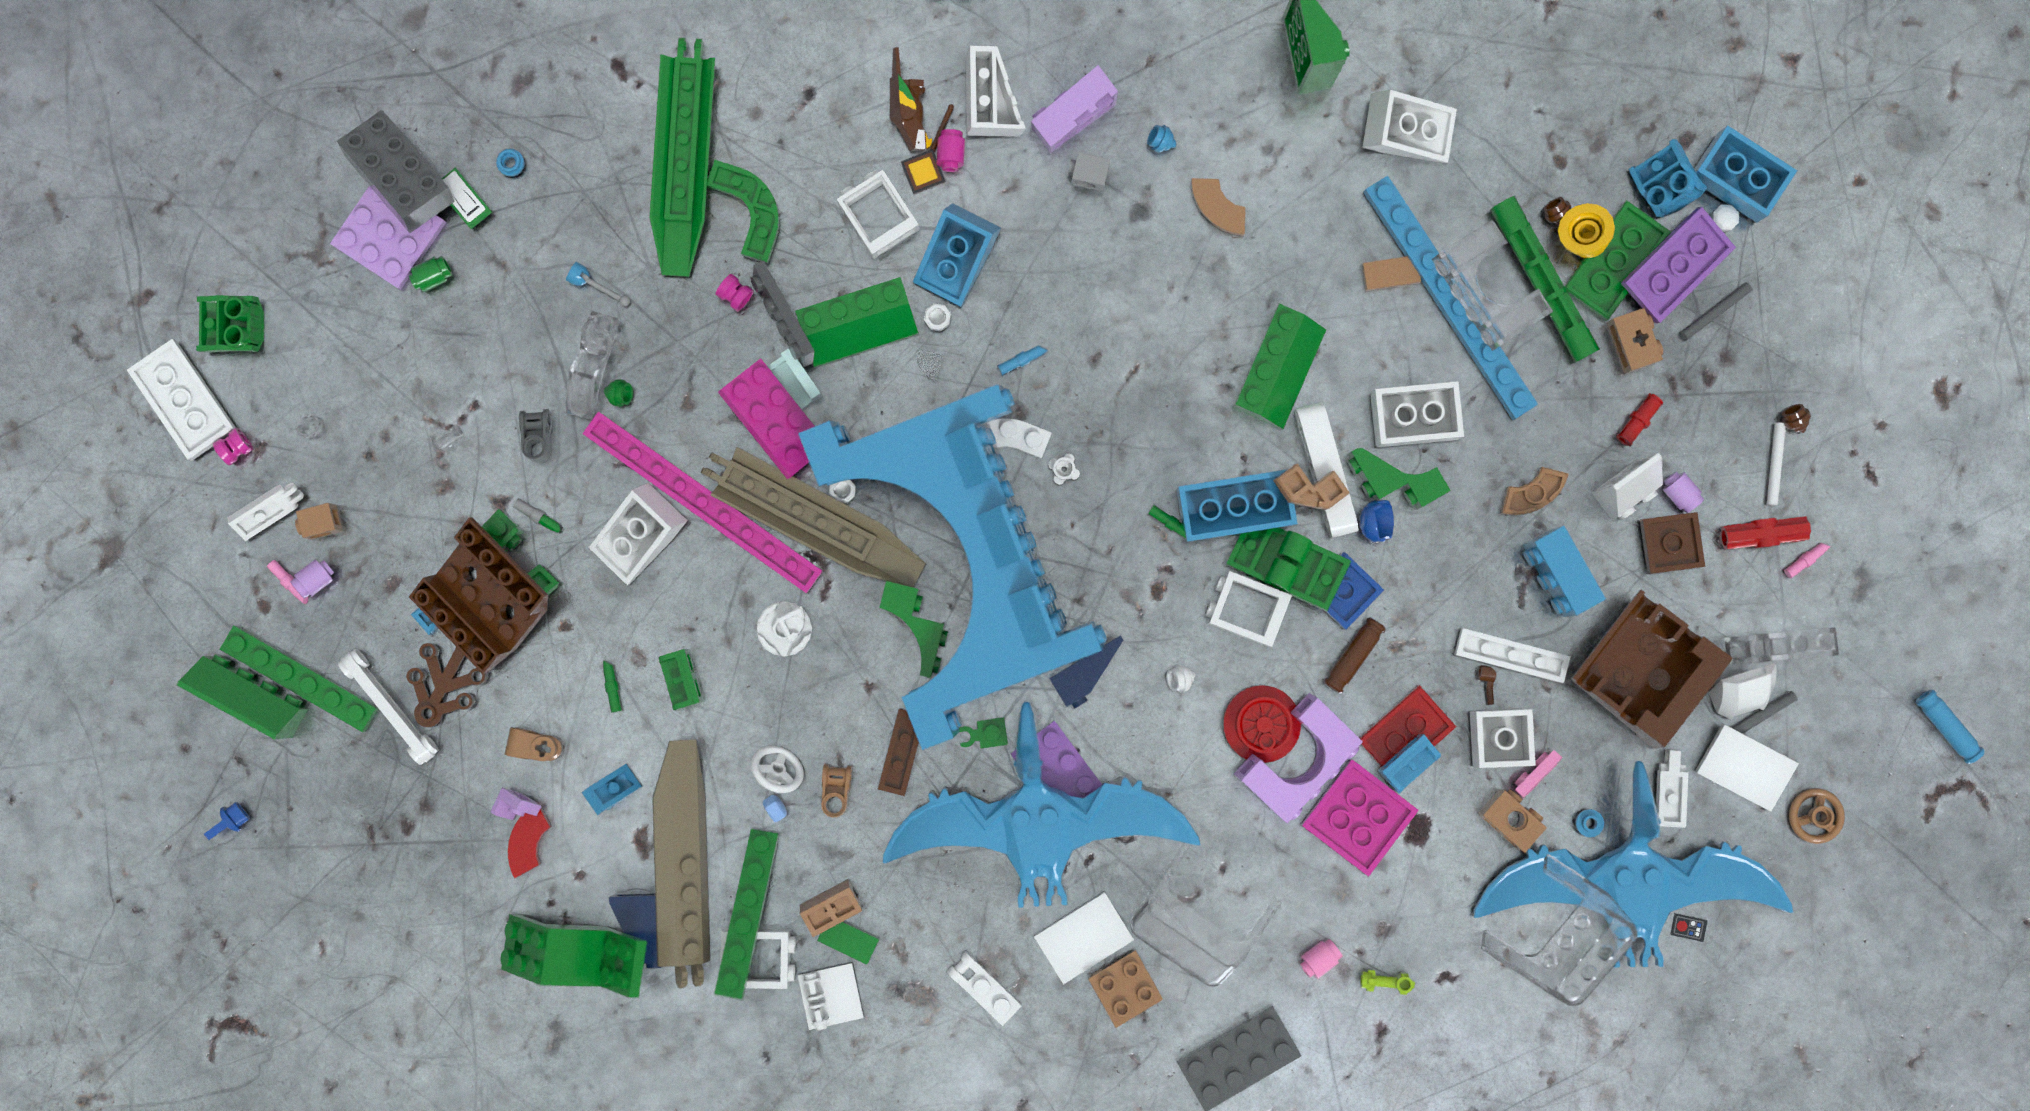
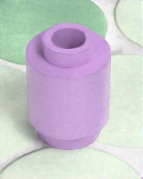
M1676 471L1664 480L1666 486L1663 488V491L1680 510L1683 509L1686 513H1689L1704 501V498L1701 496L1702 491L1685 472L1679 475Z
M315 559L294 575L295 578L290 583L302 598L305 599L309 595L312 597L331 583L333 580L330 576L334 572L324 560L319 563Z

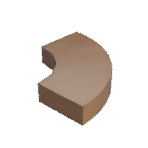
M1192 178V195L1199 211L1216 228L1229 234L1244 236L1246 207L1235 205L1225 197L1221 191L1219 179Z
M1540 467L1536 477L1527 485L1521 487L1508 486L1500 514L1523 515L1543 508L1561 492L1569 473Z

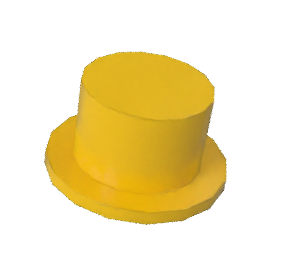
M1588 203L1575 206L1567 211L1560 220L1558 228L1560 242L1566 250L1583 258L1596 257L1604 252L1613 239L1615 231L1613 217L1607 209L1597 204Z

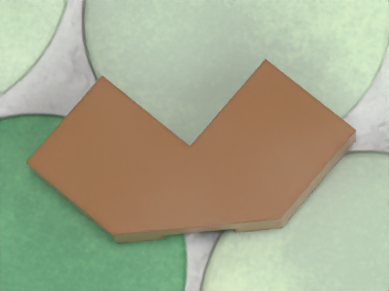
M1298 463L1273 480L1288 503L1323 510L1330 509L1350 493L1335 471H1330L1312 485Z

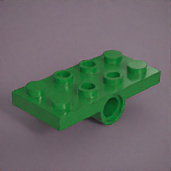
M1278 527L1241 533L1226 565L1328 612L1350 567L1351 560L1314 544L1310 539L1299 533L1287 532Z

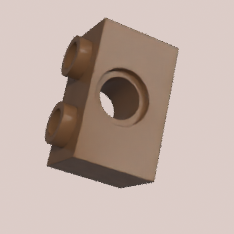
M1499 789L1477 814L1517 850L1526 853L1547 829L1541 823L1544 818L1532 808L1529 810L1525 809L1520 804L1523 800L1511 789L1508 792ZM1513 811H1517L1520 816V820L1515 826H1511L1508 822V816Z

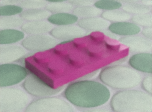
M761 358L718 391L723 400L787 479L809 463L798 433L815 426Z

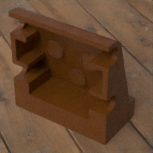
M1639 590L1571 679L1634 731L1636 736L1653 749L1664 748L1733 658L1706 637L1698 636L1692 632L1686 622L1662 604H1656L1644 595L1645 592Z

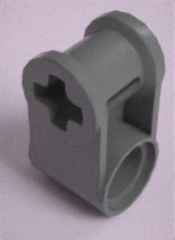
M543 409V412L526 413L525 410L520 411L519 427L522 453L535 463H544L550 458L552 452L550 410ZM536 443H541V453L533 456L531 454L532 446Z

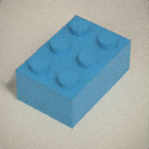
M1728 125L1716 134L1694 168L1702 183L1707 186V191L1727 204L1732 205L1736 210L1756 223L1770 214L1798 171Z
M1565 526L1550 529L1523 544L1525 549L1523 555L1530 566H1535L1539 573L1537 580L1544 590L1548 589L1553 598L1551 604L1557 614H1562L1563 617L1577 616L1606 600Z

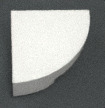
M802 606L776 618L788 643L794 641L803 630L805 613Z

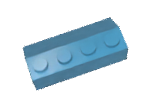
M1286 470L1179 486L1176 491L1187 542L1297 525L1295 505L1288 503L1273 481Z

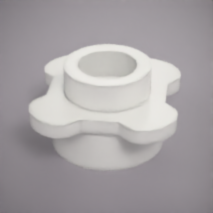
M1065 454L1062 458H1053L1049 461V468L1054 473L1053 480L1058 485L1063 484L1068 479L1076 480L1079 477L1080 472L1075 468V457L1072 454ZM1066 467L1067 470L1063 472L1061 468Z

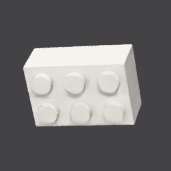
M1459 381L1375 389L1370 393L1376 447L1452 441L1464 437Z

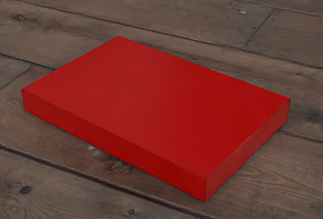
M1418 685L1359 738L1363 741L1361 746L1382 767L1418 734H1424L1435 747L1456 728V725L1425 690Z

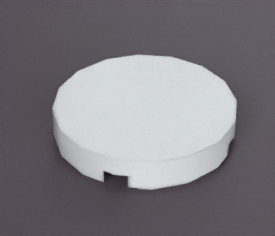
M783 601L773 603L764 609L757 623L758 639L763 647L774 655L785 657L795 655L803 650L811 639L813 629L811 619L805 610V623L802 632L794 641L788 643L776 618L800 606Z

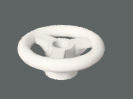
M765 746L757 750L752 757L751 771L758 783L764 788L776 793H788L796 790L801 785L804 770L799 759L791 751L779 746ZM777 754L776 761L770 765H759L763 756ZM785 759L789 760L793 765L795 779L786 772Z

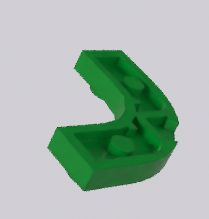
M714 160L707 181V187L742 200L748 207L751 216L749 231L741 255L760 262L764 261V263L768 264L779 231V212L772 193L766 184L753 173L743 168Z

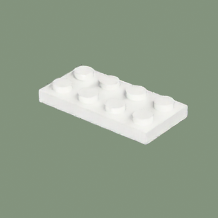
M169 340L127 369V372L187 460H194L213 447L214 442L218 439L226 438L229 432L236 428L176 340Z

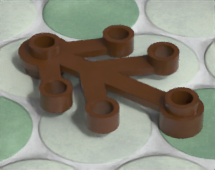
M432 643L423 644L419 649V654L423 659H426L435 689L429 697L424 684L426 675L420 668L410 669L407 672L406 678L409 683L413 684L419 702L414 710L415 720L423 727H433L441 721L443 714L458 709H470L474 705V697L470 693H461L455 700L441 703L445 693L472 684L481 685L487 680V673L482 674V679L479 682L475 681L473 677L474 673L479 671L477 668L472 669L469 674L454 678L465 657L457 647L442 673L437 657V646ZM428 646L433 649V654L430 657L425 655V649ZM415 671L420 673L418 681L412 679V673ZM463 696H467L469 698V704L467 706H463L461 704V698ZM426 708L432 711V716L429 719L425 718L423 714Z

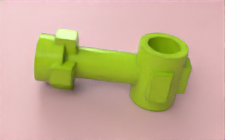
M1368 969L1367 972H1361L1360 987L1374 992L1375 987L1397 988L1399 994L1407 995V993L1415 988V982L1409 978L1406 972H1400L1395 977L1375 975V970Z

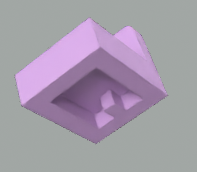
M502 787L491 809V813L513 820L516 815L524 816L525 813L537 816L541 805L523 793Z

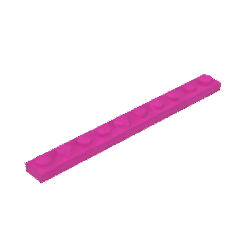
M599 411L582 433L805 593L809 592L823 571L737 509L710 496L712 493L710 490Z

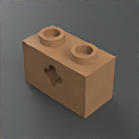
M1645 308L1606 322L1624 374L1663 360L1662 344L1658 339H1655L1652 330L1654 329V322L1651 315L1646 313ZM1634 337H1635V338H1639V337H1640L1641 342H1640V343H1634V342H1633V338H1634Z

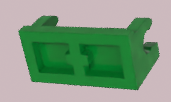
M682 649L659 656V663L661 664L673 711L702 703L703 698L689 650Z

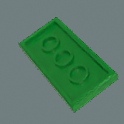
M1627 200L1613 217L1615 225L1614 236L1604 252L1596 257L1584 258L1564 285L1572 298L1605 321L1610 319L1628 293L1621 282L1671 233L1670 230Z

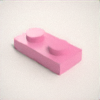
M1555 750L1549 755L1544 752L1535 761L1537 768L1530 775L1525 771L1514 784L1518 787L1514 792L1523 800L1553 770L1562 757Z

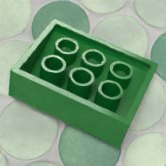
M1289 0L1283 14L1299 95L1331 89L1347 60L1346 57L1350 55L1348 41L1343 40L1340 29L1317 0Z

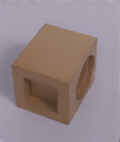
M325 503L296 511L298 519H295V526L299 535H302L305 539L312 540L343 531L337 505Z

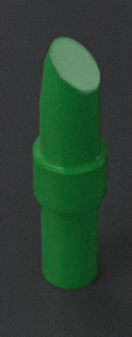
M1155 505L1151 507L1148 512L1150 516L1164 524V527L1170 531H1174L1186 538L1183 524L1179 522V519L1173 515L1170 516Z
M603 660L604 686L608 694L611 713L622 711L618 692L619 685L618 681H616L613 664Z

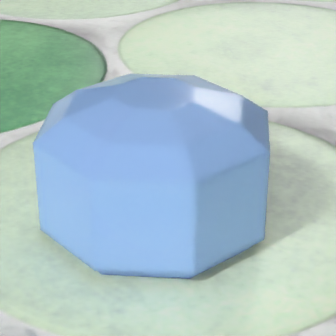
M773 794L763 800V806L774 822L777 823L787 816L786 807L778 796Z

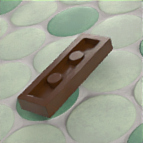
M898 708L877 788L878 790L905 796L919 743L907 710Z

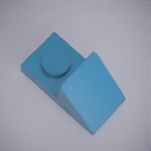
M627 764L586 788L582 794L598 816L605 810H609L642 786Z

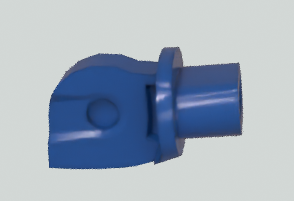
M238 802L233 803L228 808L224 806L220 808L222 821L204 833V835L210 840L227 827L239 832L242 829L241 825L247 822L250 817Z

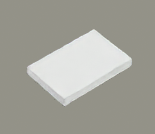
M1722 723L1695 772L1772 811L1799 763Z
M1105 892L1034 935V938L1063 985L1134 941V938Z

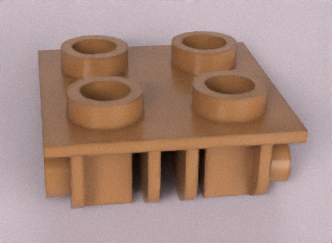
M1136 950L1107 968L1097 970L1093 973L1092 977L1088 978L1115 1028L1163 1000Z

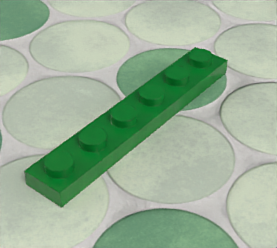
M233 625L219 649L361 732L366 731L379 709L372 703L239 626Z
M755 829L750 831L714 991L715 996L737 1000L744 999L778 844V833Z

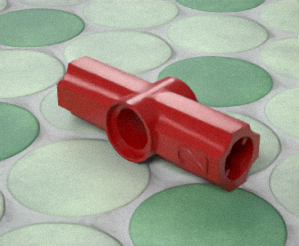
M1807 516L1779 520L1777 518L1753 520L1751 523L1722 526L1720 538L1724 550L1752 546L1754 548L1778 546L1780 543L1810 540L1811 527Z

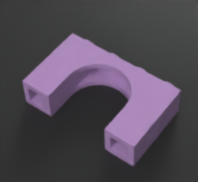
M1308 693L1291 711V714L1312 734L1316 742V757L1309 770L1295 778H1282L1277 776L1261 759L1251 754L1234 773L1241 782L1286 823L1296 819L1301 814L1302 807L1309 800L1318 796L1325 782L1328 779L1334 778L1339 773L1340 766L1347 759L1355 756L1359 746L1363 743L1319 698L1311 693Z

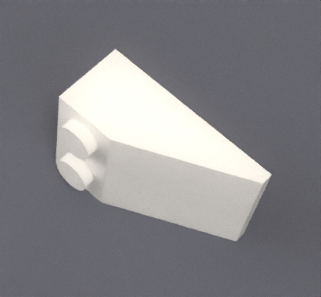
M1393 90L1371 93L1363 148L1385 154L1448 163L1457 109Z
M1656 453L1634 461L1592 492L1610 519L1620 517L1623 520L1636 511L1633 506L1643 501L1645 504L1658 495L1656 490L1663 485L1661 455Z
M647 483L633 489L588 548L626 585H629L674 539L688 520Z

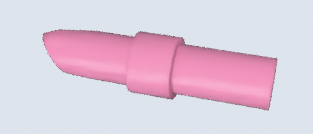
M1825 543L1818 544L1810 551L1802 554L1797 561L1784 570V573L1790 579L1803 569L1814 564L1831 546Z
M276 560L271 561L267 568L278 578L280 584L286 590H289L299 601L306 604L308 596L303 599L290 583L294 577L288 574Z

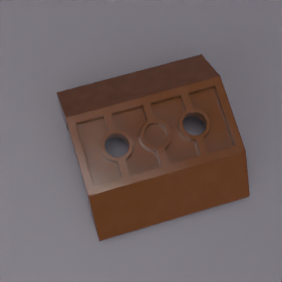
M469 517L454 537L459 545L437 574L422 578L409 598L482 674H486L518 648L545 614L548 605V594L473 517ZM470 566L476 570L477 577L475 580L469 575ZM508 604L514 609L513 618H510L506 613Z

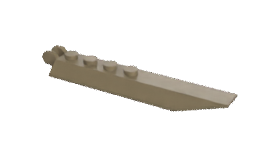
M736 447L730 461L711 452L708 458L714 463L721 464L727 468L722 477L709 468H702L700 473L718 482L717 487L710 496L855 573L914 587L926 563L882 523L793 476L787 479L778 468Z
M696 739L674 740L668 743L652 802L658 967H675L676 986L681 989L685 988L688 984L687 965H691V978L694 986L698 987L703 984L704 969L702 964L710 961L705 791Z

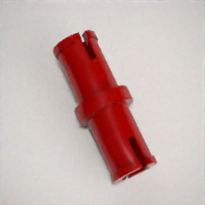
M1649 393L1637 411H1632L1629 415L1630 420L1621 432L1617 434L1616 438L1625 446L1631 447L1641 431L1650 426L1651 418L1660 406L1664 404L1663 401L1655 394Z

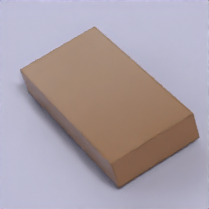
M1408 256L1362 263L1366 291L1421 283V277Z

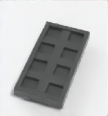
M1271 1006L1177 1061V1064L1204 1111H1209L1302 1055L1276 1010Z

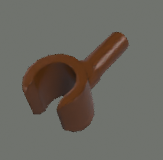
M1480 665L1478 680L1486 681L1487 705H1494L1493 683L1496 679V671L1490 666Z

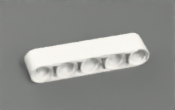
M1323 402L1296 408L1295 416L1314 484L1330 471H1335L1348 490ZM1350 494L1330 509H1321L1331 539L1358 531V523Z

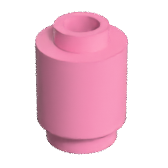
M1328 939L1325 942L1320 941L1301 956L1303 962L1300 966L1309 978L1314 975L1319 979L1339 964L1338 960L1343 956L1337 946Z

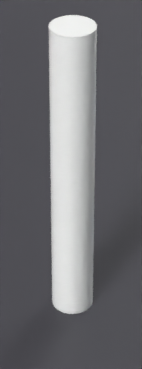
M1784 423L1774 424L1766 505L1778 506L1786 430Z

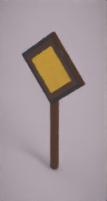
M953 104L948 106L930 150L901 161L913 194L946 182L940 166L937 165V158L934 152L938 145V137L941 136V131L945 129L953 111Z

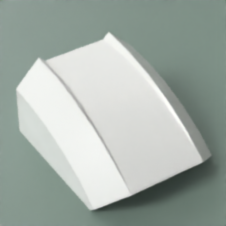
M1773 663L1721 679L1709 692L1716 712L1732 720L1737 715L1757 709L1764 710L1775 688L1776 664Z

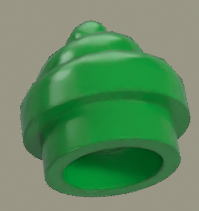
M622 379L614 380L603 391L610 404L617 407L628 405L633 397L632 385Z

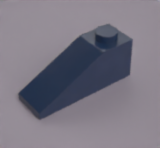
M1121 635L1105 644L1102 651L1080 659L1049 678L1066 707L1072 705L1075 709L1088 701L1086 695L1091 693L1122 644L1123 638Z

